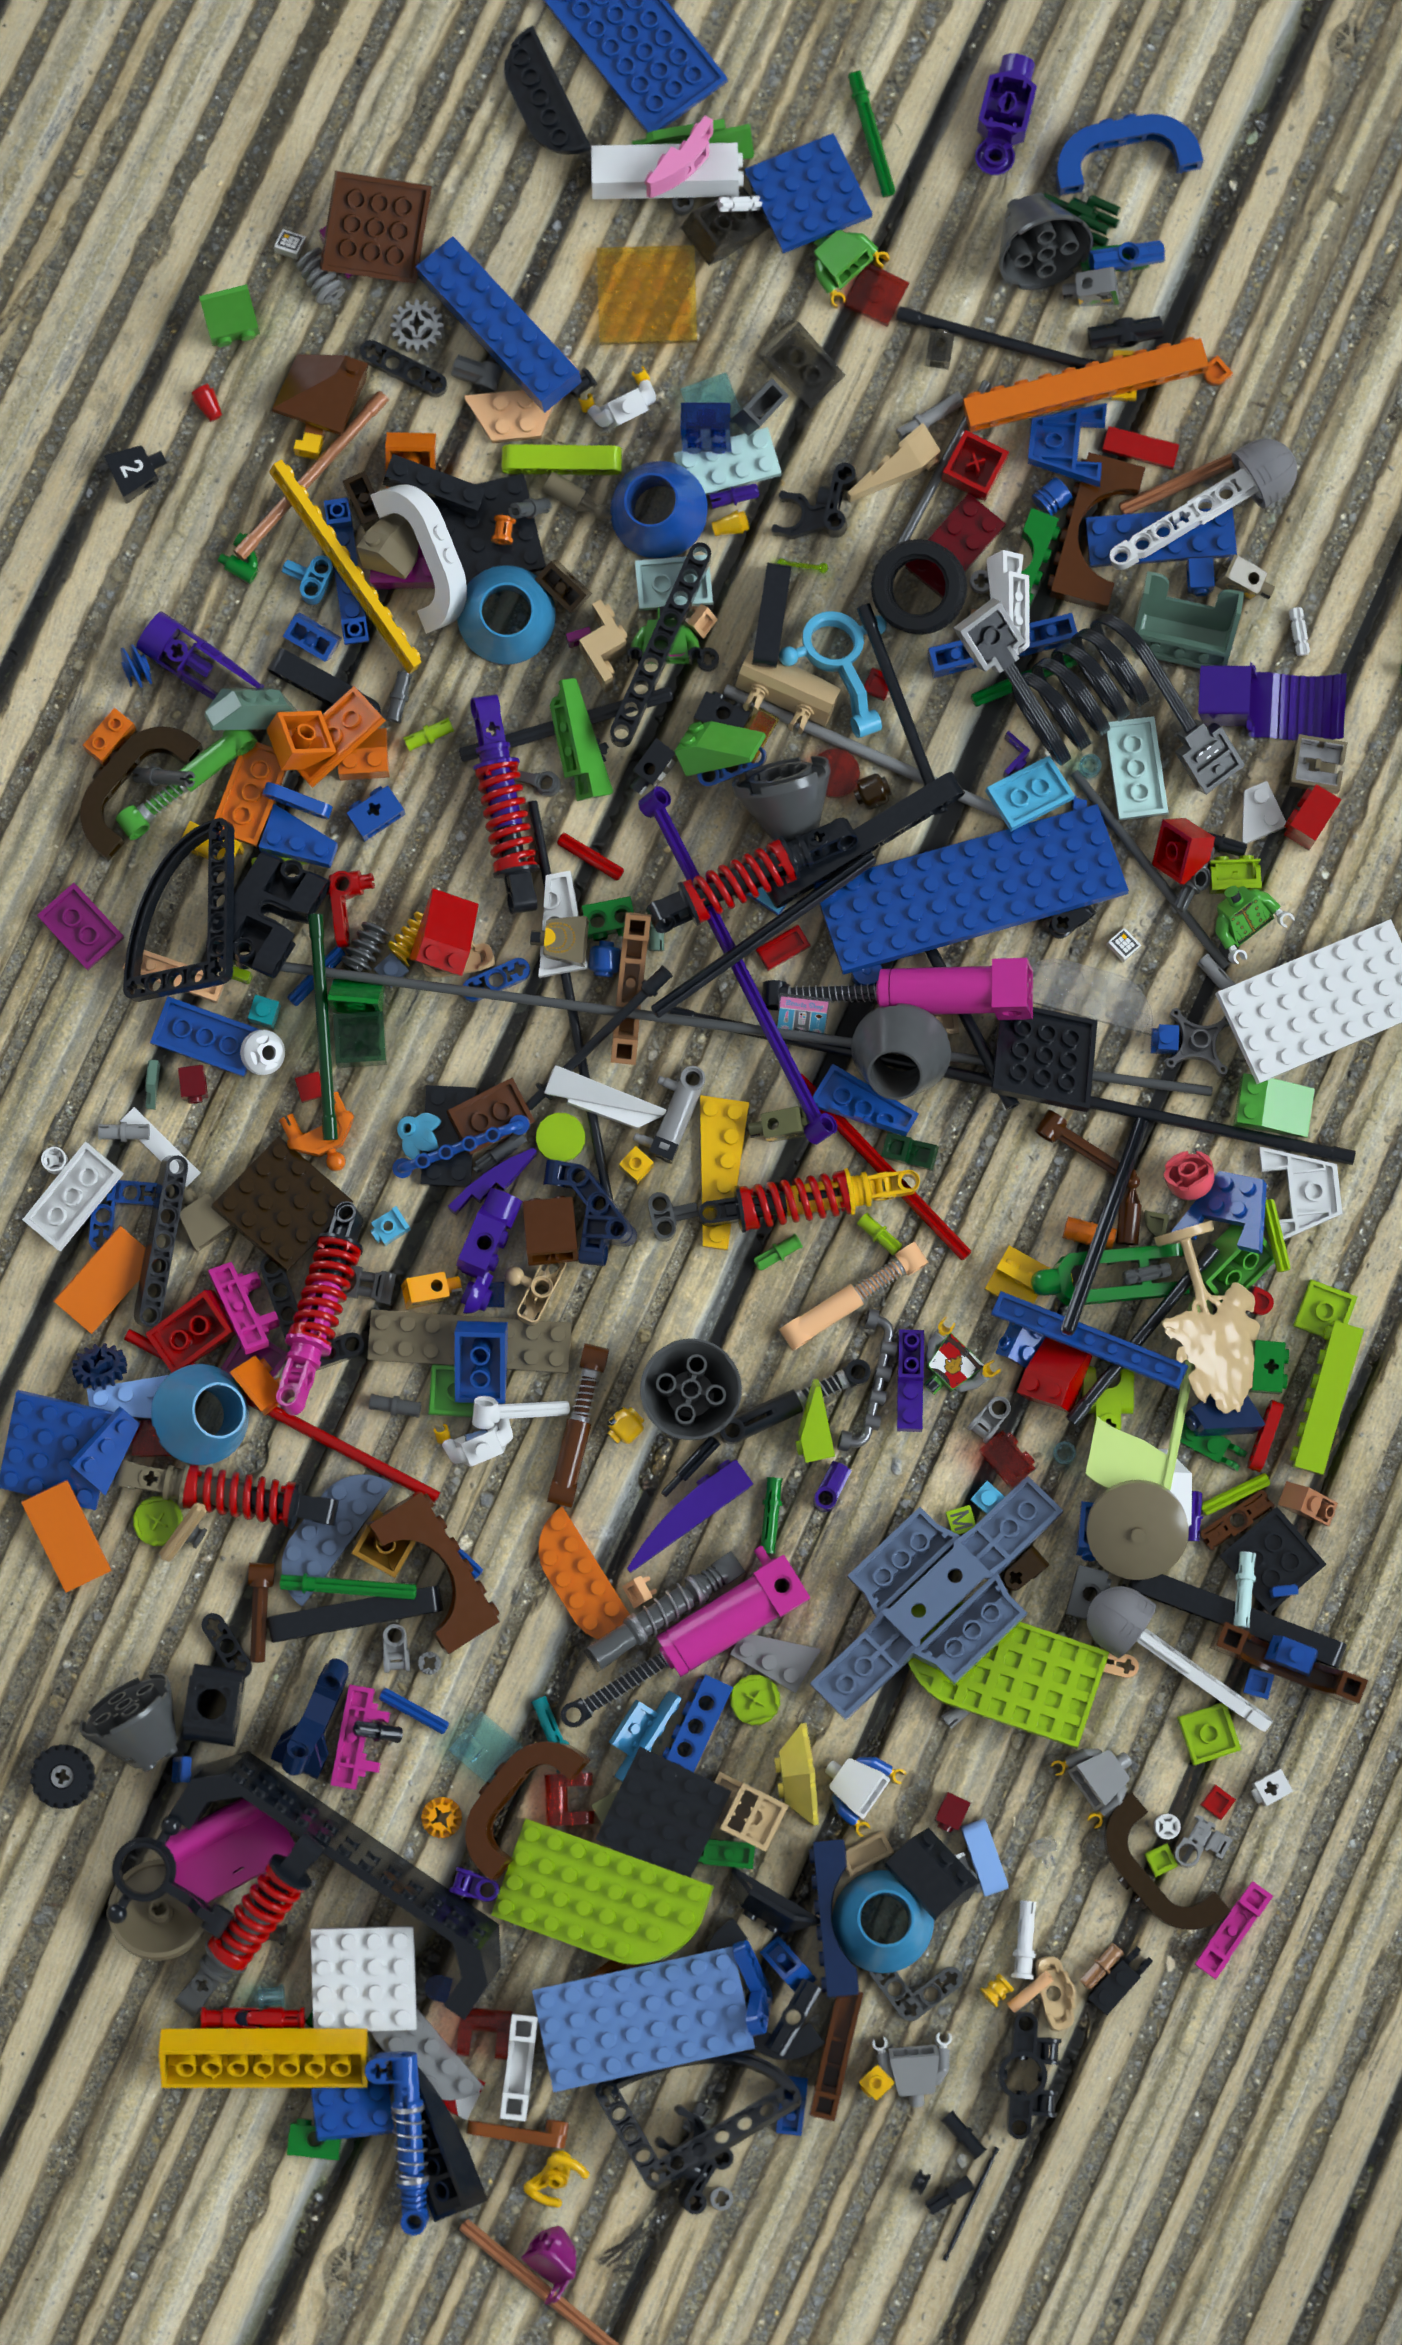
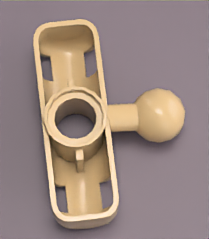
M567 1262L558 1263L559 1269L552 1274L549 1272L550 1264H548L545 1272L542 1270V1265H540L533 1279L525 1276L523 1270L519 1267L513 1266L508 1268L505 1273V1280L509 1285L518 1286L521 1284L528 1287L517 1309V1317L520 1321L528 1325H535L539 1322L566 1269ZM562 1269L559 1277H556L559 1270ZM543 1285L547 1287L548 1292L546 1294H538L535 1288ZM522 1304L526 1306L523 1315L519 1312ZM537 1313H540L538 1318L534 1320Z

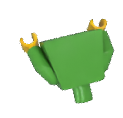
M837 230L830 237L826 236L814 241V245L818 247L814 252L817 258L814 264L817 279L827 294L830 293L831 306L836 309L838 306L834 302L835 297H840L843 303L846 300L845 295L837 292L836 288L841 290L870 262L873 261L877 269H883L884 265L880 263L878 258H883L886 262L890 260L888 253L878 252V247L862 233H845L842 230Z

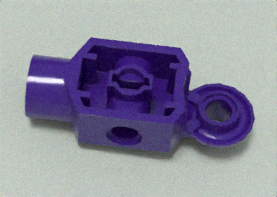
M1005 54L1002 57L999 72L989 75L977 125V132L986 140L980 143L975 151V160L978 167L989 175H1001L1011 169L1015 162V152L1012 146L1023 143L1025 140L1037 86L1031 81L1035 62L1021 54ZM992 156H996L1000 160L992 161L989 158Z
M490 1188L484 1204L478 1211L456 1264L457 1269L461 1270L462 1273L476 1278L475 1283L469 1281L462 1296L461 1303L465 1304L464 1314L486 1310L493 1293L489 1286L494 1276L489 1272H494L500 1258H498L499 1255L497 1253L499 1248H505L509 1239L507 1229L511 1230L523 1202L517 1197L495 1188ZM483 1241L491 1243V1247L487 1250L478 1248L479 1244Z

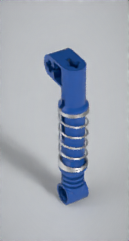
M412 2051L380 2052L374 2054L367 2063L365 2075L372 2083L393 2084L394 2100L391 2103V2111L394 2113L392 2119L396 2122L393 2133L397 2136V2141L394 2143V2147L398 2149V2154L394 2159L399 2163V2168L395 2171L398 2176L396 2177V2183L402 2193L401 2206L403 2207H401L402 2218L400 2224L406 2234L415 2236L424 2231L430 2217L427 2205H425L427 2203L425 2191L429 2184V2175L421 2172L428 2162L424 2161L423 2153L427 2149L423 2148V2138L426 2135L422 2134V2124L425 2121L421 2120V2111L424 2110V2104L419 2092L417 2053ZM389 2061H392L393 2075H390L389 2067H386ZM377 2064H380V2068L384 2069L382 2073L379 2072V2068H375ZM409 2216H418L421 2220V2223L413 2224L410 2221Z

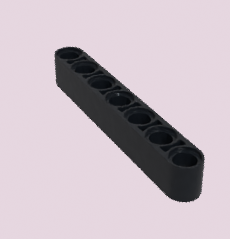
M167 1156L160 1164L134 1308V1319L141 1326L153 1327L160 1322L188 1173L187 1160L182 1156ZM172 1160H176L179 1164V1169L175 1174L170 1171ZM168 1185L174 1187L175 1193L172 1198H168L165 1194V1189ZM165 1209L170 1213V1219L166 1223L161 1220V1212ZM160 1234H163L166 1242L160 1248L156 1243V1239ZM155 1259L161 1262V1269L158 1272H154L152 1269V1262ZM153 1283L157 1288L155 1296L150 1297L147 1289ZM147 1308L152 1311V1318L148 1322L143 1319V1312Z
M437 1585L417 1589L415 1599L371 1597L267 1617L271 1643L444 1610L440 1588Z

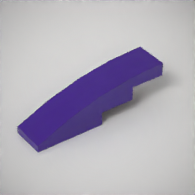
M531 1148L488 1170L466 1187L448 1205V1209L457 1215L472 1197L481 1203L487 1197L490 1188H495L497 1185L505 1191L535 1158L537 1151Z

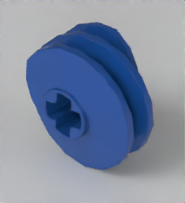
M130 644V658L125 648L122 647L120 649L121 664L130 687H133L132 677H134L140 688H143L141 673L144 674L149 684L152 685L150 667L145 654L140 656L135 646Z

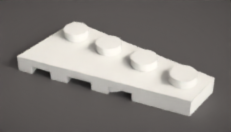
M571 871L546 875L542 931H545L546 920L579 916ZM544 946L540 948L539 978L588 969L587 958L585 967L548 959L543 955Z

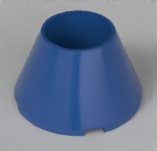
M667 461L648 462L632 469L617 485L610 506L612 526L620 541L639 556L649 559L675 557L688 550L701 536L707 522V497L698 479L686 468ZM657 486L674 490L676 497L675 506L668 518L657 524H644L637 521L635 515L636 503L646 490Z

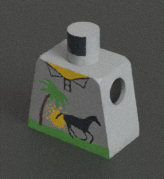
M1114 267L1079 272L1075 274L1076 283L1062 284L1063 298H1078L1079 305L1082 307L1119 304L1118 281Z

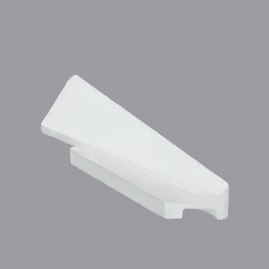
M1002 550L987 558L990 598H994L1002 603L1025 640V643L1014 649L1017 655H1019L1030 646L1029 575L1021 574L1022 554Z
M556 1065L551 1072L544 1092L547 1095L568 1098L566 1103L568 1105L634 1129L662 1118L667 1111L664 1108Z

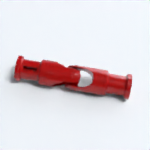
M223 2007L222 2010L201 2008V2029H259L258 2026L266 2029H305V2007H301L300 2010H284L283 2007H270L262 2011L255 2007ZM248 2011L246 2016L248 2026L237 2024L236 2018L239 2013Z

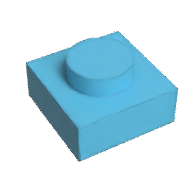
M986 1481L970 1501L987 1515L1005 1496Z

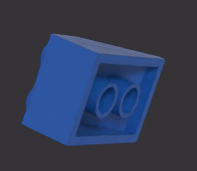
M457 1321L454 1331L455 1402L474 1403V1399L479 1396H489L494 1398L498 1404H505L508 1322Z

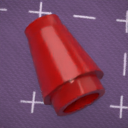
M205 384L191 392L193 396L192 401L210 422L223 416L214 388H210L209 384Z

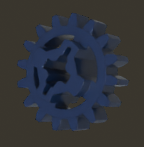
M104 1343L102 1347L94 1344L91 1350L84 1348L85 1353H77V1360L72 1361V1372L74 1378H76V1383H82L85 1389L92 1386V1390H96L98 1386H101L104 1390L107 1384L115 1386V1380L122 1381V1374L127 1373L126 1366L128 1365L122 1349L117 1350L115 1345L108 1348L107 1343Z

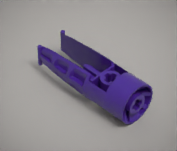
M162 611L158 612L149 622L136 644L137 650L212 700L215 699L218 693L184 670L188 665L205 678L211 673L214 665L196 654L197 649H200L254 687H264V684H260L218 649ZM181 631L197 643H194L191 647L187 641L178 640ZM182 645L183 647L181 650L184 652V654L176 656L177 651L175 650V647H181ZM166 654L170 660L181 662L177 670L162 660Z

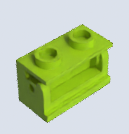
M1252 855L1239 856V859L1229 860L1228 856L1215 857L1208 865L1211 874L1210 894H1225V890L1230 886L1238 888L1245 886L1248 890H1261V868L1259 865L1261 859H1254Z

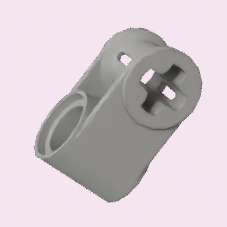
M1001 1396L994 1397L982 1412L980 1411L966 1429L969 1431L973 1430L983 1439V1443L986 1444L1008 1416L1011 1409L1010 1402ZM1001 1401L1005 1404L1006 1412L1003 1415H996L992 1411L994 1402ZM978 1424L982 1425L985 1429L988 1430V1432L985 1431V1430H984L982 1427H980Z
M399 1624L389 1625L383 1632L384 1672L389 1673L390 1670L405 1669L408 1672L410 1671V1655L406 1630ZM392 1628H397L402 1633V1638L397 1643L391 1642L388 1638V1633ZM391 1660H403L402 1662H391Z

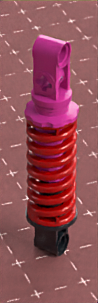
M348 1201L342 1202L336 1207L329 1232L320 1233L317 1237L316 1245L318 1250L314 1252L312 1257L313 1263L309 1266L310 1274L305 1279L306 1287L301 1291L302 1299L299 1300L297 1304L298 1311L293 1316L294 1324L291 1325L286 1335L285 1342L291 1349L286 1355L287 1364L283 1369L276 1399L289 1415H298L304 1410L309 1391L314 1382L315 1372L321 1365L320 1359L321 1357L329 1356L331 1353V1342L327 1340L335 1337V1331L330 1327H337L339 1325V1319L334 1315L342 1314L343 1307L338 1303L346 1301L347 1295L343 1291L350 1289L351 1284L347 1279L352 1278L355 1274L354 1270L349 1266H356L358 1264L360 1255H362L364 1250L363 1246L357 1242L363 1225V1217L355 1205ZM353 1214L349 1219H346L348 1215ZM295 1397L292 1402L287 1403L290 1398Z

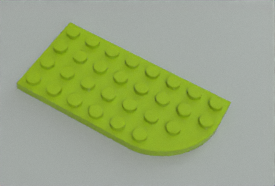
M959 1602L920 1640V1645L964 1603ZM916 1604L912 1607L911 1613L914 1617L921 1618L926 1614V1608L921 1604ZM1019 1622L955 1685L938 1668L935 1669L914 1657L908 1661V1665L919 1684L932 1697L946 1705L1078 1749L1110 1652Z
M525 1818L511 1857L513 1861L508 1866L491 1916L619 1963L647 1964L670 1956L693 1937L702 1922L714 1886Z

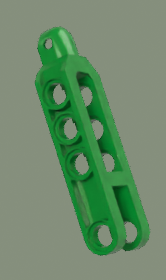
M1180 1243L1167 1244L1160 1247L1145 1246L1104 1250L1099 1264L1107 1263V1265H1113L1118 1262L1131 1261V1263H1138V1267L1142 1268L1149 1266V1261H1159L1176 1256L1182 1258L1184 1254ZM1088 1252L1069 1253L1060 1257L1053 1269H1043L1033 1274L1031 1286L1034 1292L1040 1296L1055 1295L1064 1305L1069 1307L1075 1290L1072 1283L1071 1270L1074 1266L1084 1265ZM1149 1280L1141 1282V1285L1090 1289L1085 1305L1165 1298L1178 1281L1152 1284V1281ZM1190 1289L1184 1295L1190 1294Z

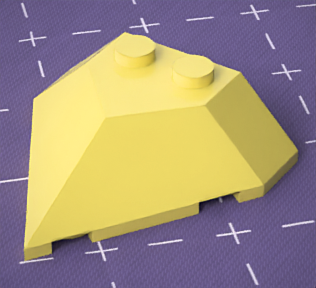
M801 1723L778 1752L779 1757L774 1758L776 1773H781L782 1783H777L779 1799L784 1798L785 1804L789 1805L791 1809L814 1826L819 1825L815 1770L812 1763L813 1758L807 1724Z

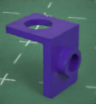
M1010 731L1005 734L1004 739L1021 754L1004 771V778L1010 776L1014 771L1018 772L1023 769L1027 764L1025 759L1030 753V749Z

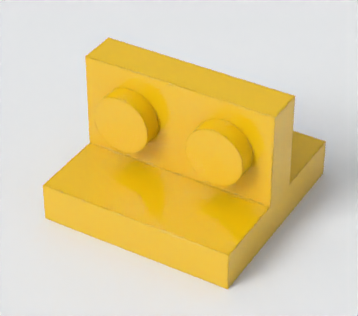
M1009 1245L984 1290L996 1297L1002 1291L1034 1304L1039 1295L1032 1289L1031 1278L1036 1272L1051 1268Z

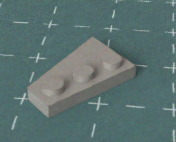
M750 1634L736 1643L730 1655L796 1693L821 1649Z

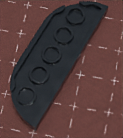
M532 25L521 32L512 42V48L507 59H505L504 74L510 92L531 135L541 146L552 152L565 155H575L592 150L591 145Z

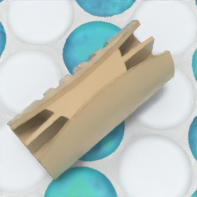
M750 650L741 667L735 688L749 693L746 702L743 704L744 710L747 711L752 703H754L752 714H757L764 700L794 713L788 725L791 732L799 723L797 734H802L808 720L826 728L841 689L794 665L785 666L779 659L777 668L752 665L754 650Z

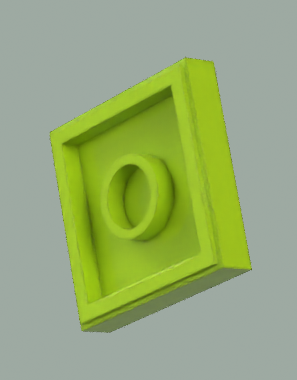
M1310 1279L1293 1327L1323 1338L1327 1325L1331 1326L1332 1322L1338 1321L1348 1324L1357 1296Z
M1219 1703L1177 1717L1193 1766L1242 1750L1228 1707L1225 1704Z

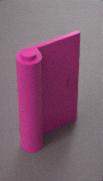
M241 1797L200 1819L190 1830L184 1828L178 1834L170 1836L165 1845L171 1850L176 1861L177 1871L174 1882L202 1898L207 1903H210L258 1877L260 1874L265 1873V1867L269 1863V1859L274 1854L287 1857L295 1843L286 1827Z

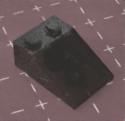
M744 187L739 189V196L751 197ZM717 199L692 211L680 228L708 266L728 257L770 228L761 209L751 211L750 208L749 211H730L729 209V211L720 212L716 205L719 200Z
M789 320L756 353L766 367L809 409H812L845 376L844 372L799 321Z

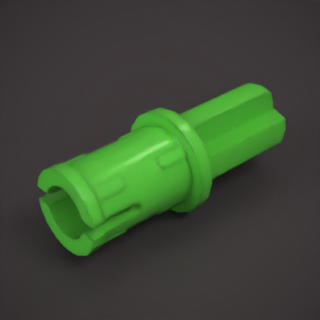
M793 1234V1236L777 1245L775 1243L772 1244V1248L754 1258V1263L762 1271L779 1260L783 1262L786 1256L803 1246L797 1235Z

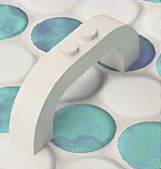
M399 484L371 494L370 496L379 518L397 513L406 518L411 524L433 577L435 585L433 601L427 607L417 610L425 633L427 634L450 625L459 618L464 609L467 597V584L462 564L439 509L426 493L412 485Z

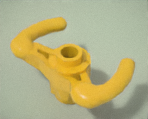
M556 2150L548 2157L543 2170L524 2184L523 2190L538 2203L559 2208L562 2205L561 2199L547 2196L538 2190L547 2186L553 2189L565 2187L568 2183L571 2169L582 2179H587L590 2173L581 2163L571 2158L567 2152Z

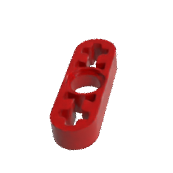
M1270 1400L1263 1416L1266 1425L1258 1431L1247 1468L1261 1472L1276 1433L1284 1404Z

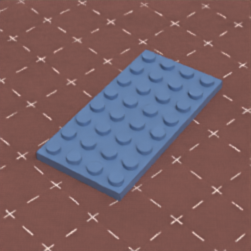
M733 1946L532 1990L553 2092L755 2048L753 2036L750 2035L746 2025L747 2008L737 1962L733 1954Z

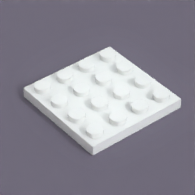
M414 1926L311 1929L314 2028H367V2031L417 2029Z

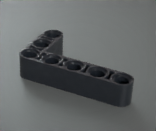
M266 1256L260 1263V1270L274 1310L279 1318L283 1336L286 1339V1335L291 1325L294 1324V1320L285 1321L282 1319V1313L288 1308L295 1310L296 1313L298 1311L297 1301L287 1273L281 1268L273 1274L266 1272V1265L272 1262ZM285 1285L287 1287L285 1296L276 1297L274 1295L276 1286ZM351 1332L327 1340L331 1342V1346L336 1350V1354L330 1360L321 1357V1365L318 1370L361 1355L365 1348L361 1336ZM353 1338L359 1340L360 1345L357 1350L349 1351L346 1349L348 1340Z

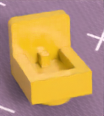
M876 2065L870 2071L868 2070L859 2080L861 2090L869 2098L873 2097L876 2101L894 2085V2081L879 2065Z

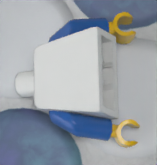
M859 1757L856 1760L849 1758L843 1766L835 1761H831L825 1770V1773L833 1778L829 1788L833 1791L831 1799L837 1814L850 1826L854 1825L855 1831L860 1837H864L858 1830L861 1825H866L870 1830L871 1827L865 1820H859V1817L865 1818L890 1780L894 1784H902V1782L897 1781L895 1778L897 1772L906 1775L903 1769H893L892 1765L877 1757Z

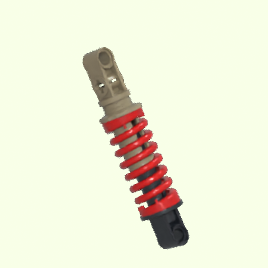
M122 1461L115 1475V1486L162 1493L164 1500H169L170 1498L178 1500L179 1509H191L195 1503L205 1505L207 1513H211L216 1509L219 1515H225L230 1511V1515L237 1518L243 1512L246 1520L253 1519L255 1515L261 1523L266 1522L269 1518L273 1525H277L283 1520L284 1525L292 1530L298 1518L334 1526L339 1500L302 1495V1482L288 1481L285 1486H281V1491H278V1479H273L271 1488L266 1489V1478L264 1476L259 1477L258 1485L255 1487L253 1486V1475L251 1474L245 1476V1481H239V1472H233L231 1479L226 1478L227 1472L225 1469H221L217 1477L212 1476V1467H207L205 1474H203L199 1470V1465L186 1464L184 1469L176 1468L175 1465H169L168 1469L164 1470ZM154 1473L158 1480L150 1486V1482L146 1481V1478Z

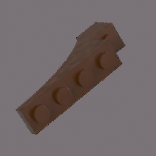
M859 1992V1995L835 1998L814 2084L815 2089L808 2113L810 2116L835 2122L863 1992Z

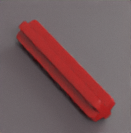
M562 833L558 838L557 844L614 880L618 881L623 875L624 869L570 835Z

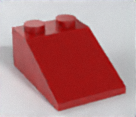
M432 888L409 959L462 976L470 954L479 904Z
M214 1290L202 1291L145 1333L171 1373L193 1364L236 1335L224 1307Z
M1046 1337L1026 1367L1017 1393L1027 1400L1069 1413L1076 1403L1093 1356Z

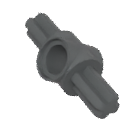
M1214 847L1210 860L1185 884H1179L1182 889L1174 904L1176 910L1185 913L1194 894H1199L1201 890L1209 887L1211 874L1207 867L1215 852Z

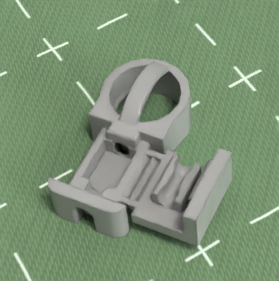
M1197 1815L1195 1817L1197 1823L1188 1839L1184 1837L1176 1848L1175 1860L1181 1867L1191 1868L1199 1862L1200 1856L1204 1848H1206L1205 1851L1207 1852L1210 1849L1217 1853L1216 1857L1222 1861L1233 1839L1217 1830L1213 1832L1211 1829L1215 1830L1216 1825ZM1226 1842V1844L1223 1846L1221 1852L1218 1853L1219 1850L1221 1849L1223 1843ZM1189 1845L1181 1861L1179 1859V1850L1181 1847ZM1195 1849L1197 1852L1196 1859L1190 1864H1186Z

